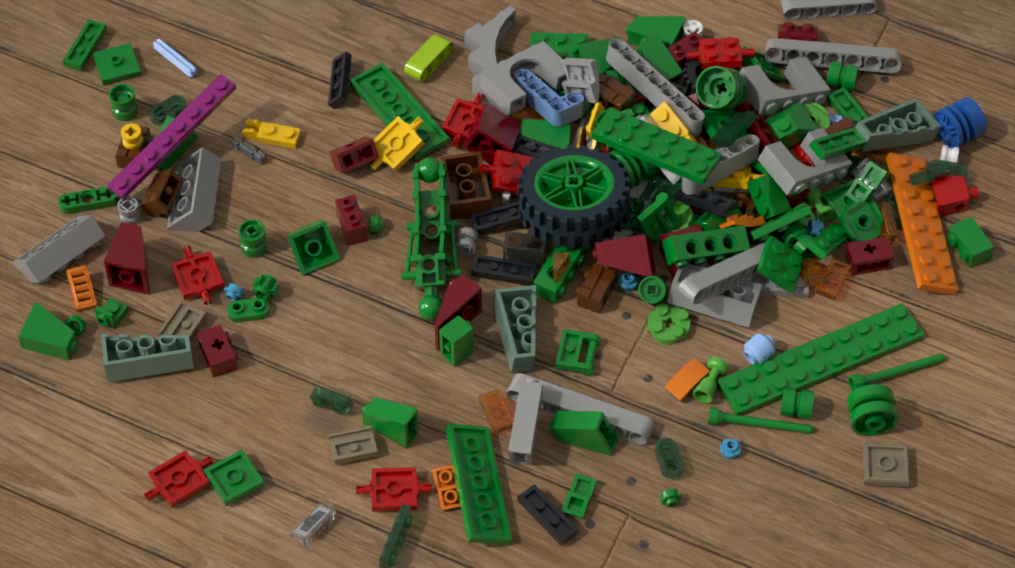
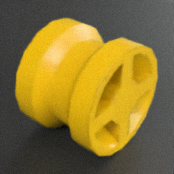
M131 123L122 127L121 136L125 148L133 150L142 145L143 138L141 128L138 125Z

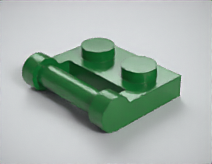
M663 192L659 193L656 196V201L637 217L655 245L660 242V235L672 232L682 222L679 214L675 213L669 203L668 195ZM661 209H664V211L666 212L668 216V222L665 221L662 214L660 213Z
M563 329L555 369L579 372L585 376H592L595 369L593 363L596 349L600 345L601 337L597 334ZM583 342L589 344L585 363L579 362Z

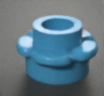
M818 217L808 221L809 235L816 237L824 231V224Z
M626 271L618 276V283L622 290L632 291L637 286L638 277L636 274Z
M230 283L227 288H224V291L227 292L225 296L232 301L243 299L244 290L239 286Z
M730 438L723 440L720 445V451L727 459L736 458L741 453L742 448L738 440Z

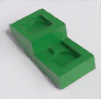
M870 161L860 178L855 179L845 195L855 202H867L883 183L889 172Z
M576 473L561 512L583 519L593 496L597 479Z

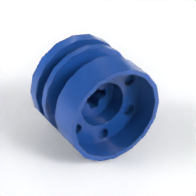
M964 97L954 102L951 106H946L934 113L933 117L941 126L937 135L940 141L947 145L948 148L960 147L986 133L987 123L980 106L969 97Z

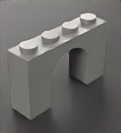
M542 41L483 70L479 86L508 115H511L525 108L526 93L512 80L516 70H530L533 74L544 79L555 91L563 88L562 82L567 80L562 64L563 59Z
M807 57L790 59L784 75L795 90L783 89L773 84L759 65L742 67L740 74L743 75L747 83L746 97L759 115L780 112L799 101L804 105L810 103L824 104L831 90Z
M823 128L808 132L800 144V147L810 157L816 167L800 163L781 141L767 145L758 158V161L786 195L798 194L805 189H813L819 184H827L837 178L842 179L847 175V170L852 164L844 153L820 160L809 145L812 140L828 135Z

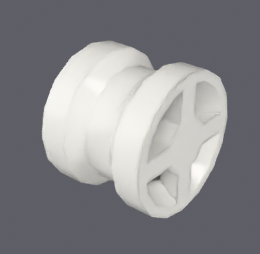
M696 20L685 22L682 37L684 38L694 31L702 37V24Z
M943 145L939 165L950 164L951 167H956L959 147L948 148L947 145Z

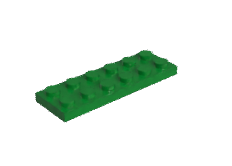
M383 62L350 79L351 87L386 127L397 116L409 125L418 116L424 121L416 130L418 137L425 143L412 156L416 161L450 143L448 135Z
M611 107L591 135V139L701 185H704L722 155L718 151Z
M449 423L445 429L468 543L509 545L513 540L489 427Z

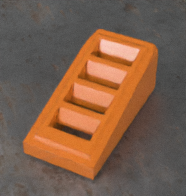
M84 265L66 270L76 311L95 308L97 303L87 266ZM91 297L90 300L78 302V300Z

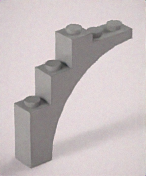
M512 6L500 11L484 27L477 23L464 33L465 47L472 51L468 56V70L475 74L472 79V93L474 95H477V93L481 95L482 93L485 96L483 99L485 103L496 107L506 115L508 114L479 84L481 72L497 64L496 51L506 31L516 22V9Z

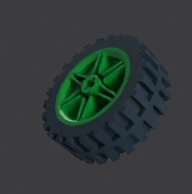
M567 145L565 149L555 147L552 152L544 151L540 153L538 159L533 157L530 160V166L525 165L522 169L523 174L519 175L518 201L520 219L523 220V225L526 229L530 228L531 234L534 237L541 236V241L545 243L551 241L554 242V246L560 247L561 244L568 245V248H575V245H582L583 248L589 247V243L603 242L605 237L608 239L614 237V231L620 232L623 229V222L627 223L629 219L630 177H628V171L625 167L622 168V162L619 159L613 160L612 154L608 152L603 154L601 149L594 148V150L587 149L585 145H581V148H573V145Z

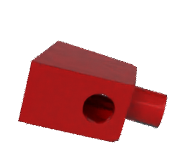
M930 175L929 184L932 185L940 217L967 211L969 201L979 198L978 187H967L963 176Z

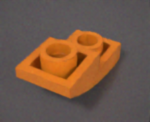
M736 213L726 217L727 221L719 226L723 229L745 225L747 230L766 222L763 215L754 218L753 215L747 216V214L738 216Z
M693 358L673 376L664 388L682 402L693 388L697 387L702 379L708 376L710 371Z
M453 465L432 469L441 510L445 511L461 507Z

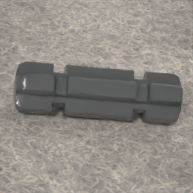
M237 136L232 140V146L235 149L240 150L249 158L255 159L254 161L258 164H263L267 158L264 152L244 141L241 137Z

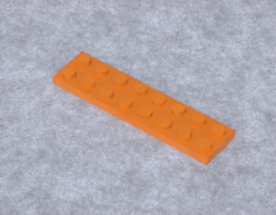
M889 153L886 156V161L918 290L955 295L959 289L940 215L937 211L933 188L929 184L930 176L926 160L924 158Z

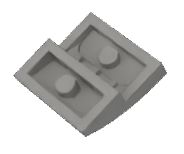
M566 58L562 60L567 80L562 82L565 95L578 92L584 96V102L597 103L600 86L596 59Z

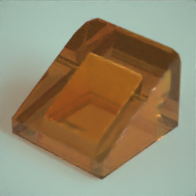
M569 253L553 254V281L555 283H558L569 267Z

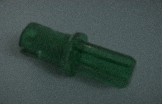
M947 163L931 168L926 167L925 170L910 174L909 182L912 186L928 181L932 183L934 179L950 175V171H946L950 168Z

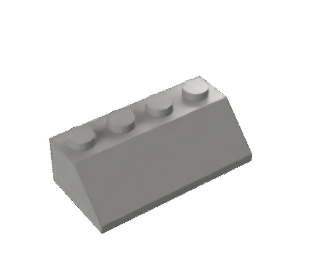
M204 147L177 164L176 174L183 179V183L169 211L167 229L170 231L199 232L210 226L214 220L213 213L216 205V193L219 187L218 179L221 172L222 158Z
M92 215L77 216L12 263L32 283L43 284L52 278V273L55 271L60 272L67 268L69 261L81 258L85 254L84 251L86 249L98 246L101 243L100 240L105 237V234Z
M689 263L687 266L678 268L672 282L667 303L749 328L762 284L747 281L704 302L694 304L678 292V287L685 278L706 269V267Z

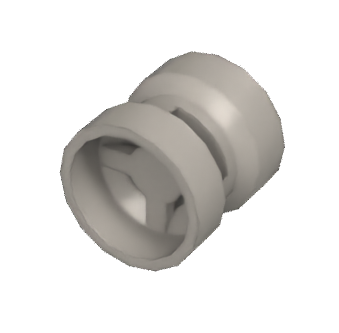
M127 196L124 200L120 199L118 201L117 207L120 221L136 224L140 220L137 200Z
M468 227L458 230L457 254L461 256L474 255L476 250L475 243L478 238L477 231Z

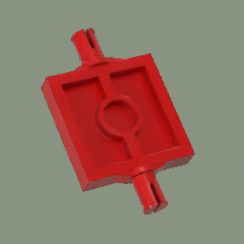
M739 37L699 39L698 51H686L687 60L699 59L702 69L712 66L738 68L742 67L743 57H755L754 48L742 49Z
M477 93L474 101H464L457 98L443 123L442 130L446 134L455 136L451 142L453 147L458 148L461 141L466 139L478 113L484 107L481 104L485 98L482 93L481 95Z
M497 149L494 152V163L492 165L481 163L479 171L491 174L493 180L492 190L518 195L519 175L523 174L522 169L525 165L530 166V160L533 157Z
M187 245V248L184 246L182 250L186 257L181 261L171 263V268L183 299L187 300L201 296L204 305H208V302L211 304L213 300L209 293L224 288V282L211 251L203 254H193L190 245Z
M185 450L148 472V476L155 487L144 493L145 498L149 502L160 495L166 499L171 508L210 486V482L204 475L203 469L214 463L212 458L208 455L198 462L191 458Z
M416 467L373 468L370 484L356 485V495L370 494L372 512L417 510L419 492H432V483H419Z

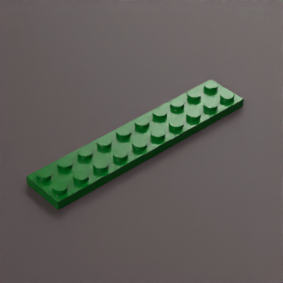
M901 303L773 356L764 364L756 363L716 380V386L734 414L744 415L782 399L784 387L793 388L799 392L923 340L925 334L904 304Z

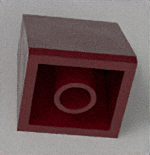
M486 103L478 113L462 148L470 153L481 151L483 161L492 165L494 163V152L497 149L511 152L521 123Z
M121 222L104 260L109 286L149 295L148 263L142 228L134 223Z
M642 234L595 243L596 248H593L594 260L598 261L599 264L646 277H657L650 236Z

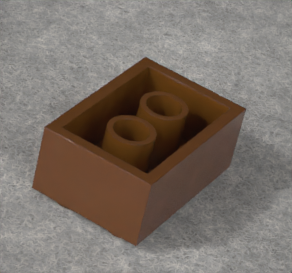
M481 151L440 157L447 168L450 219L471 217V214L491 209V195L486 173L479 171L480 164L483 163Z

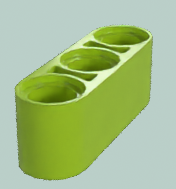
M433 34L408 60L404 73L420 82H424L449 56L453 49V42L438 34Z

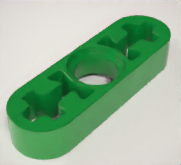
M107 186L63 194L59 197L58 204L62 213L73 214L113 207L118 203L119 197L109 190ZM85 198H94L93 202L91 203L83 202Z

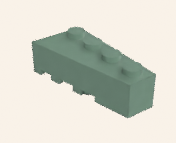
M917 98L858 121L855 129L866 140L865 145L859 148L862 152L933 142L941 128L940 124Z
M536 285L495 289L492 306L510 372L532 371L536 339Z
M101 334L104 367L108 382L194 368L189 335H160L159 338L150 337L149 334H141L140 337H128V334L109 337V334Z

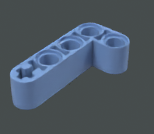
M518 69L514 72V82L526 93L525 102L553 126L561 127L583 116L584 96L581 93L572 92L560 97L530 70Z

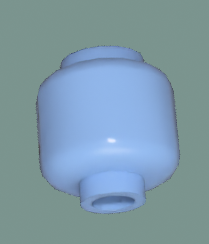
M757 333L744 344L743 354L752 365L756 363L764 364L775 354V341L769 335L765 336Z

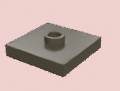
M863 443L864 485L909 487L908 445Z

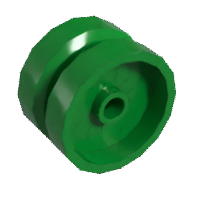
M880 384L866 385L853 390L847 396L846 404L850 414V425L856 434L878 436L893 430L898 425L899 415L895 406L894 392L891 388Z

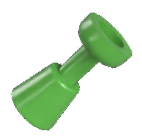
M819 185L813 189L809 188L810 193L805 198L810 204L815 205L817 209L815 217H818L823 223L830 221L834 217L835 211L831 206L823 205Z
M711 357L709 359L707 367L710 373L708 377L702 379L692 393L694 398L702 403L709 404L712 402L717 385L715 382L717 376L725 375L729 369L728 363L719 357Z

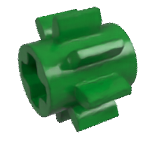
M269 274L261 275L260 278L256 277L252 283L254 286L252 290L257 298L265 300L270 299V297L275 298L279 291L277 280Z

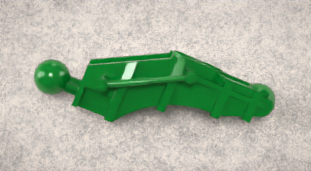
M428 157L420 163H415L412 172L414 180L412 198L415 201V222L406 224V229L410 231L406 268L405 272L401 274V279L416 280L414 283L417 290L423 291L424 289L425 297L419 302V314L427 321H435L443 302L437 296V288L447 289L448 278L459 277L462 275V270L458 269L454 228H458V221L449 220L447 168L444 161ZM421 180L425 183H434L439 180V190L421 191ZM429 207L437 208V212L434 215H427ZM431 227L438 228V232L434 236L427 234ZM424 237L430 242H438L440 240L439 253H435V256H423ZM448 238H451L452 257L448 255ZM413 239H415L414 253L412 255ZM428 261L435 262L434 269L430 271L425 270V264ZM453 264V269H448V266ZM411 267H415L416 271L410 272Z

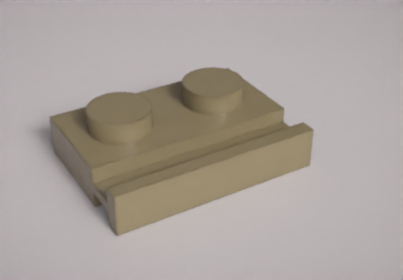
M179 301L158 331V337L160 335H189L191 341L206 319V312L190 305L186 306Z
M371 426L328 434L335 465L378 456Z

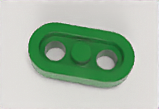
M263 298L236 300L227 306L228 318L236 323L262 320L270 313L269 303Z

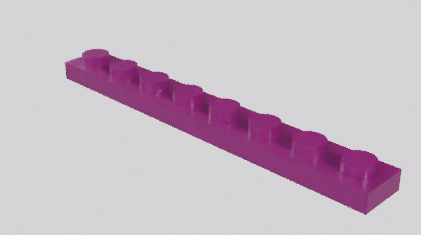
M220 74L107 185L109 190L124 200L237 89L236 84L223 74Z

